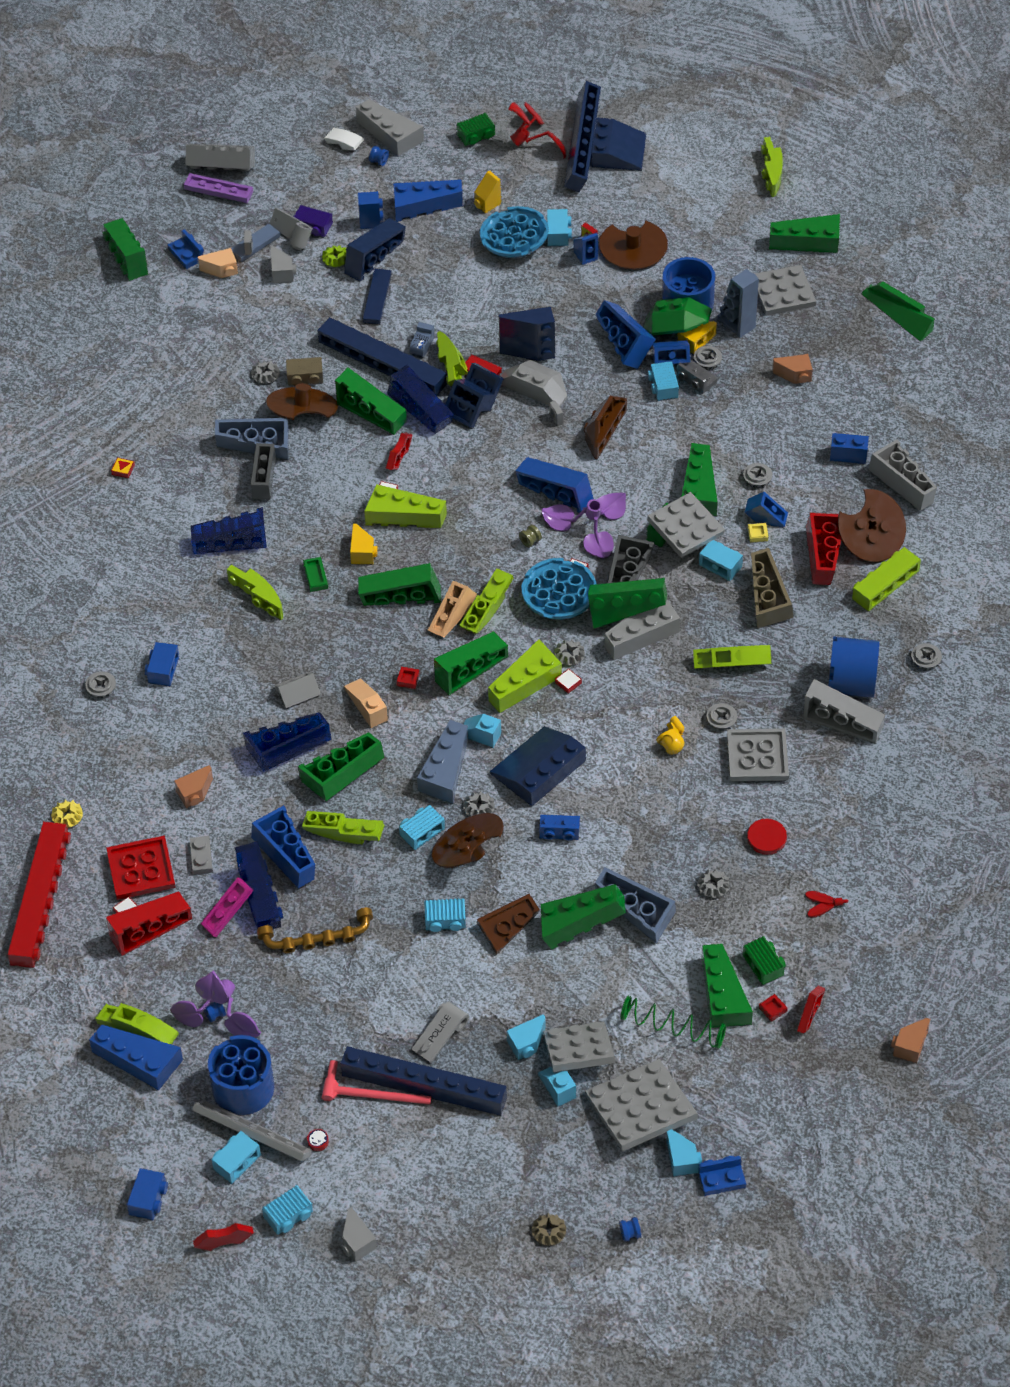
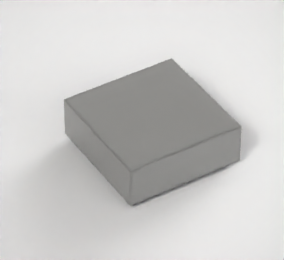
M245 230L244 234L245 255L252 254L253 240L251 230Z
M556 400L549 404V415L554 423L560 426L563 424V411Z

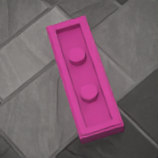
M237 877L201 922V925L212 936L217 937L254 890L241 878Z

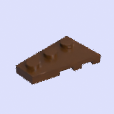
M529 893L478 918L477 924L497 955L539 913V908Z

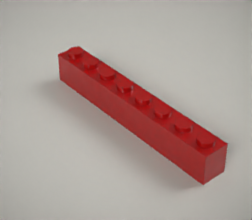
M43 822L8 951V959L11 966L34 968L36 960L38 961L40 958V943H44V928L49 924L48 913L49 910L53 909V894L57 893L58 890L57 878L58 876L61 877L62 860L66 859L67 854L66 844H69L71 840V833L68 832L67 824Z

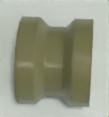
M529 525L527 530L519 532L521 542L528 548L532 547L534 542H539L542 539V535L535 525Z

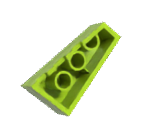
M376 484L364 511L365 525L372 526V523H379L381 526L400 524V527L416 525L421 528H441L447 515L446 500Z
M538 639L488 687L489 702L499 713L503 712L554 682L562 674V663Z

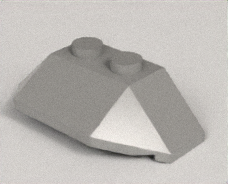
M528 360L508 368L501 375L504 378L502 386L546 405L556 400L559 407H561L567 399L561 373L534 361Z

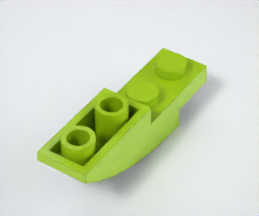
M764 137L763 145H761V153L765 155L762 178L766 179V190L770 192L771 197H775L782 179L781 147H773L770 137Z
M439 331L437 332L438 340H436L437 347L439 348L437 356L439 361L445 364L448 373L446 380L451 387L455 380L462 379V376L468 374L467 366L457 347L444 333Z
M232 564L227 568L228 581L233 586L243 589L245 593L251 594L252 603L256 607L264 609L273 617L275 616L280 620L283 619L282 604L277 593L260 574L251 568L245 573Z
M496 568L480 596L477 595L459 626L475 634L480 632L504 601L505 592L514 579L513 575Z
M771 645L693 649L694 669L772 664Z
M307 811L302 828L332 840L363 845L364 840L379 841L385 825L380 820L346 818L344 813Z
M123 1003L119 1007L105 1004L95 1018L97 1024L172 1044L179 1034L177 1030L160 1019Z

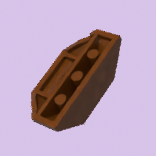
M610 395L599 405L597 410L593 411L590 422L585 424L583 430L585 441L594 459L598 460L627 411V398Z

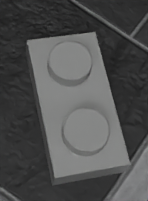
M210 837L190 838L193 875L213 873Z

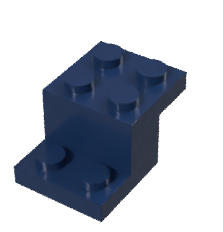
M472 363L466 379L454 381L442 412L464 425L474 428L480 412L491 411L504 378L477 363Z

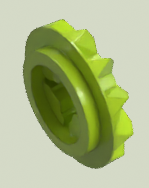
M333 245L332 248L326 247V250L322 252L323 262L331 267L345 265L346 247L342 248L341 245L338 247Z

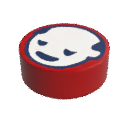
M312 1130L307 1136L308 1146L314 1151H322L328 1146L329 1139L324 1130Z

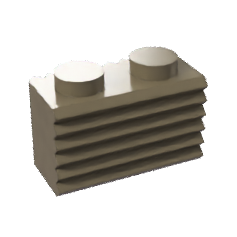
M321 357L286 359L289 386H296L300 383H323Z

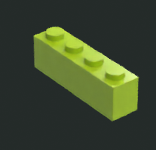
M905 547L900 551H896L890 559L883 561L876 570L869 572L866 578L861 582L858 581L853 586L852 599L869 612L919 572L921 559Z

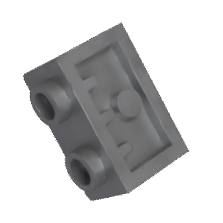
M692 360L685 365L682 363L677 365V376L679 379L703 394L718 382V377Z

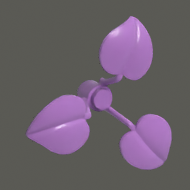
M611 493L601 496L597 500L592 499L588 502L587 508L583 507V510L575 518H573V510L569 506L562 504L542 508V516L547 525L552 529L568 531L571 528V522H576L586 513L588 519L594 520V534H588L584 538V549L595 557L607 558L613 551L614 541L608 532H597V521L600 515L603 514L609 520L620 519L626 510V493Z
M214 971L200 978L195 984L196 992L202 998L208 1000L200 1009H197L195 1004L190 1001H179L170 1008V1012L179 1022L189 1027H198L203 1022V1017L200 1013L211 1002L219 1004L227 1002L228 1019L225 1020L224 1025L233 1035H247L251 1037H257L262 1033L259 1031L254 1020L247 1014L242 1012L231 1014V1003L233 1001L231 995L235 990V985L230 980H220Z

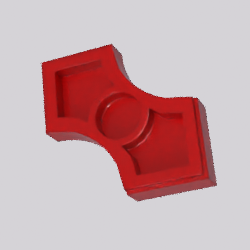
M400 434L396 446L390 451L386 469H399L402 458L409 451L412 434Z
M234 1223L223 1229H207L193 1240L194 1248L212 1251L226 1244H241L252 1236L254 1231L251 1226Z

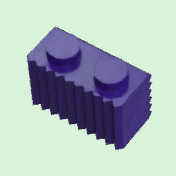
M300 205L293 216L312 227L311 234L322 236L323 238L333 224L332 213Z

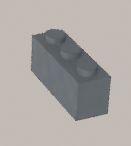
M256 443L251 478L252 499H271L276 462L275 444Z

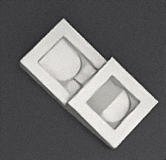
M333 128L325 137L326 143L340 144L342 150H356L363 142L361 136L339 128Z

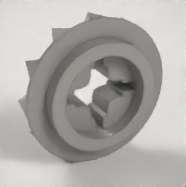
M703 346L695 351L694 360L701 367H707V369L710 367L716 368L721 363L722 354L715 347Z
M264 360L263 363L257 362L256 366H252V378L258 383H271L279 377V368L272 361L266 362Z
M753 463L744 469L743 478L752 487L758 485L760 488L761 485L767 486L768 482H771L772 470L765 464ZM761 472V476L755 478Z
M572 639L571 641L564 640L563 643H558L555 649V657L563 665L567 666L580 663L585 656L584 646H581L580 642H574ZM567 649L573 651V656L567 652Z
M923 643L914 647L911 659L914 665H918L920 669L924 667L929 670L931 667L936 668L941 663L942 653L935 645ZM923 655H925L926 657L930 656V659H923Z
M96 672L87 678L85 683L86 690L89 695H94L96 698L98 696L105 698L107 694L111 695L112 691L116 689V680L108 672ZM97 683L100 685L104 684L105 688H102L101 686L98 687Z
M715 704L708 709L706 714L707 722L710 723L711 727H716L717 730L720 728L727 730L728 727H733L734 723L737 722V712L728 704ZM718 716H721V717H722V716H725V720H724V719H720V720H719V719H718Z
M481 791L479 793L472 792L470 796H466L463 808L465 813L471 817L482 813H493L495 803L488 793L483 794ZM478 801H481L482 804L479 807V809H477L476 804L478 803Z
M717 869L714 871L707 870L704 874L701 873L697 883L699 891L710 898L723 896L727 893L730 885L729 877H726L724 872H718ZM710 879L717 882V888L713 885V883H710Z

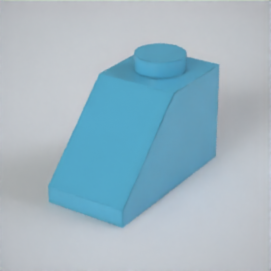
M480 714L467 718L464 722V725L468 726V739L494 748L501 735L500 719Z
M544 1014L507 1030V1042L518 1060L529 1058L537 1052L543 1031L546 1028Z
M551 1066L538 1072L540 1079L557 1107L576 1098V1085L567 1070L553 1072Z
M672 1129L667 1131L666 1141L673 1176L698 1173L702 1157L701 1152H697L696 1145Z

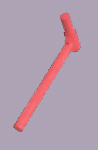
M331 1060L329 1063L327 1078H325L322 1099L325 1101H332L338 1094L431 1104V1096L339 1086L335 1080L338 1062Z

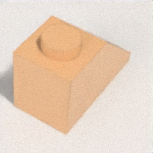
M231 248L198 256L199 269L202 272L219 278L238 274L237 262Z

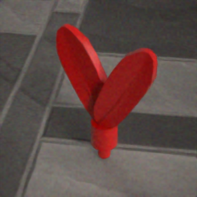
M807 891L805 893L809 900L820 903L809 910L807 915L811 918L828 912L834 906H843V903L849 902L848 899L833 898L817 891Z

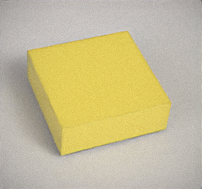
M766 523L748 524L747 529L750 543L768 541Z

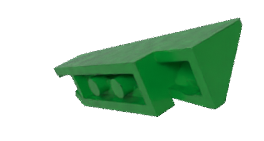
M883 281L876 285L870 284L863 290L862 295L919 341L925 339L933 331L935 318L924 314V305Z

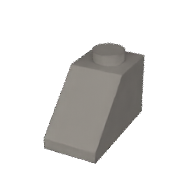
M270 246L273 283L294 282L293 275H297L296 264H292V257L278 248Z
M352 1207L349 1208L342 1236V1249L348 1257L351 1256L357 1262L377 1249L375 1236Z

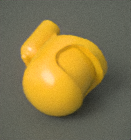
M673 716L670 722L667 723L668 731L663 732L656 739L657 743L662 745L666 752L671 755L679 753L684 747V739L682 737L684 726L677 716Z

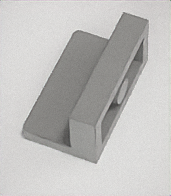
M311 672L274 685L276 693L281 695L286 708L320 695L315 676Z

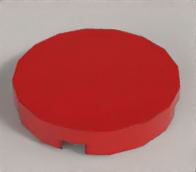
M760 819L749 827L747 839L749 845L757 853L772 855L784 848L787 841V832L784 826L776 820Z

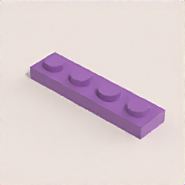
M189 173L184 183V190L248 203L253 194V187L191 173Z

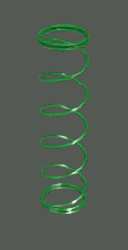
M628 995L625 998L620 1015L621 1021L626 1020L628 1013L635 1003L634 1017L638 1026L645 1022L653 1009V1026L656 1031H659L666 1024L672 1013L671 1026L675 1037L682 1033L691 1018L690 1036L693 1042L700 1039L709 1024L710 1046L719 1049L722 1045L726 1031V1024L724 1023L719 1028L716 1042L713 1046L711 1044V1019L708 1020L699 1037L693 1040L692 1014L689 1015L681 1031L675 1035L673 1028L674 1008L671 1009L663 1025L656 1029V1004L653 1003L645 1019L638 1024L636 1018L637 997L634 998L633 1002L631 996Z

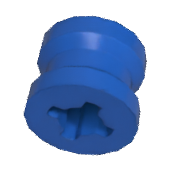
M374 146L370 151L369 161L372 163L377 162L379 165L384 166L388 160L389 151L386 149L381 150L378 146Z
M211 1002L204 1009L205 1015L211 1023L219 1016H226L223 1004Z
M637 1217L631 1218L630 1221H619L624 1242L629 1241L633 1237L636 1239L641 1238V1229Z

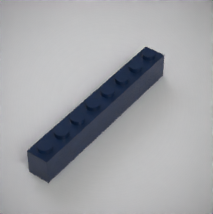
M588 81L584 83L578 93L564 183L565 188L580 193L588 179L601 86Z
M329 317L317 330L319 343L433 398H436L447 385L446 372L418 360L412 355L393 348L338 320Z
M349 1046L346 1047L340 1063L341 1074L344 1077L415 1095L431 1096V1099L499 1116L502 1115L507 1100V1086Z

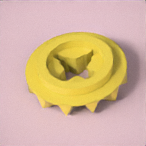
M64 800L63 803L57 802V806L52 808L51 817L54 823L67 824L68 828L75 826L81 821L83 811L80 804L75 803L74 800L71 802ZM70 809V814L67 813L66 816H64L63 812H67V810Z

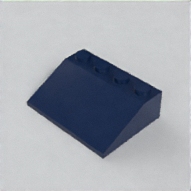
M544 726L490 771V774L532 807L586 761V747L572 736Z

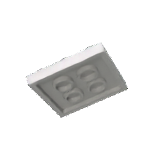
M801 265L755 273L759 278L758 298L765 316L816 306V299Z
M691 492L647 516V521L681 558L725 533L723 526Z
M785 728L727 729L730 781L789 780Z
M605 1022L572 1025L570 1027L552 1028L543 1031L553 1072L615 1063V1055Z

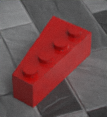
M809 513L805 528L812 584L831 585L841 543L838 530L839 514Z
M178 891L107 916L106 921L110 939L121 956L192 920L190 906Z

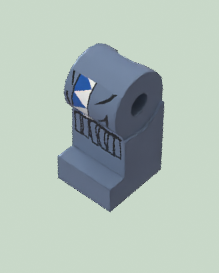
M418 323L417 331L410 345V354L425 357L435 338L434 325Z

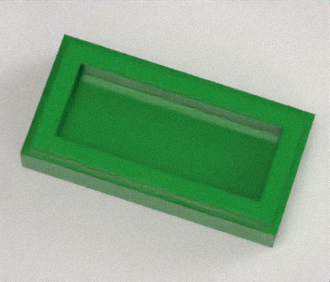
M321 557L303 560L310 592L328 589Z

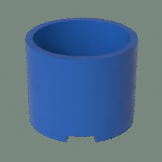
M682 257L673 260L664 268L662 275V300L689 297L713 310L715 272L710 264L699 258Z
M833 636L828 686L847 696L874 698L880 641Z
M235 1035L212 1049L208 1058V1070L213 1097L219 1107L236 1115H248L264 1108L273 1096L275 1084L270 1053L260 1043V1040L247 1035Z

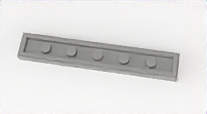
M206 1100L199 1101L193 1106L192 1111L235 1131H242L248 1137L300 1161L309 1158L311 1155V1149Z

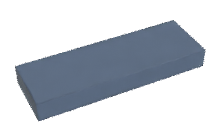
M267 224L252 234V254L245 255L243 240L231 248L234 257L243 262L281 237L280 232L272 225Z

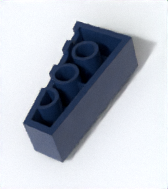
M388 218L353 242H350L346 247L344 274L361 282L366 272H372L374 270L373 266L377 262L381 263L387 252L391 253L404 241L406 226Z

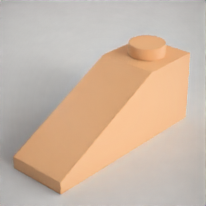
M452 581L428 631L444 638L468 612L477 594L468 586Z
M361 678L344 686L345 691L370 728L388 721L387 706L378 693Z

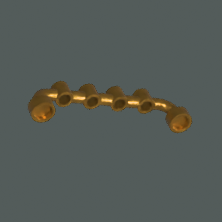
M368 907L357 910V920L362 922L358 927L346 926L337 931L325 930L320 934L313 935L307 933L298 938L285 937L281 941L271 940L274 936L272 926L265 925L257 929V936L259 940H263L268 948L283 949L284 953L294 952L295 946L303 945L305 950H310L315 947L316 942L323 941L324 946H331L335 944V939L343 938V942L349 943L355 940L354 935L362 934L368 929L370 920L373 919L372 909Z

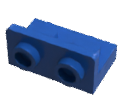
M184 229L181 231L182 238L168 244V250L185 269H188L198 264V256L203 255L204 249L200 243L198 244L195 241L193 235L188 234Z
M540 814L539 838L547 840H579L580 816Z
M727 1156L715 1161L706 1160L699 1164L698 1174L704 1196L746 1188L740 1156Z

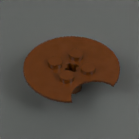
M645 221L641 228L630 226L626 231L620 230L612 224L601 234L599 248L603 257L617 267L643 269L658 263L665 256L668 240L661 228L648 221Z
M304 383L297 384L295 387L276 390L266 399V405L270 411L294 420L295 416L302 413L321 414L328 418L338 409V403L334 397L326 392L313 389L310 385Z
M864 489L865 503L860 512L852 515L839 511L838 530L844 545L852 554L865 561L880 562L891 558L902 547L906 536L905 517L900 506L888 494L875 489Z
M482 813L456 823L436 842L432 850L433 861L440 867L454 868L480 860L485 854L481 844L491 838L501 837L504 828L502 819L496 814Z

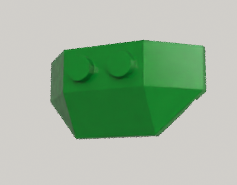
M689 297L658 300L647 314L643 328L653 336L684 333L697 328L701 324H707L712 309Z

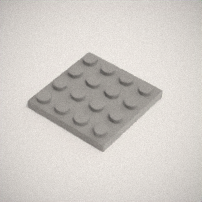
M660 1059L585 1090L586 1098L622 1151L698 1119V1113Z

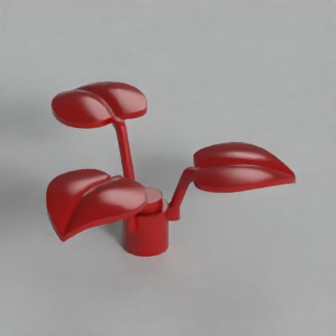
M515 102L511 103L508 110L515 112L524 120L516 132L510 136L512 141L519 147L525 141L528 143L531 140L547 135L558 145L565 159L566 149L553 133L547 131L530 138L528 137L530 133L527 128L535 120L540 125L544 124L542 118L527 102L524 103L527 111L533 116L532 120L529 121L520 106Z

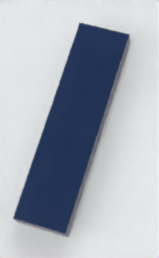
M374 269L363 323L381 324L392 270Z

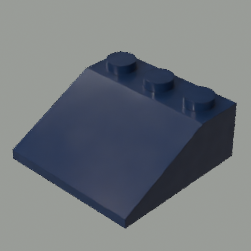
M597 118L592 147V167L642 171L646 133L615 119Z
M551 306L498 315L500 354L535 361L555 358V320Z

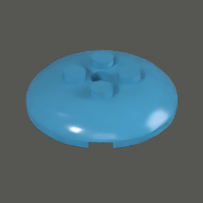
M522 206L507 207L506 211L500 213L496 211L487 217L481 226L480 238L485 248L491 253L506 258H517L531 254L540 248L547 239L549 227L544 216L535 209Z
M564 558L547 559L535 564L527 571L521 586L522 596L527 606L542 617L555 620L569 619L582 614L590 607L588 599L590 585H595L596 580L592 572L577 561L573 563L564 561Z

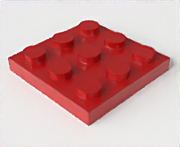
M165 835L106 847L117 900L127 898L128 896L134 897L176 888Z

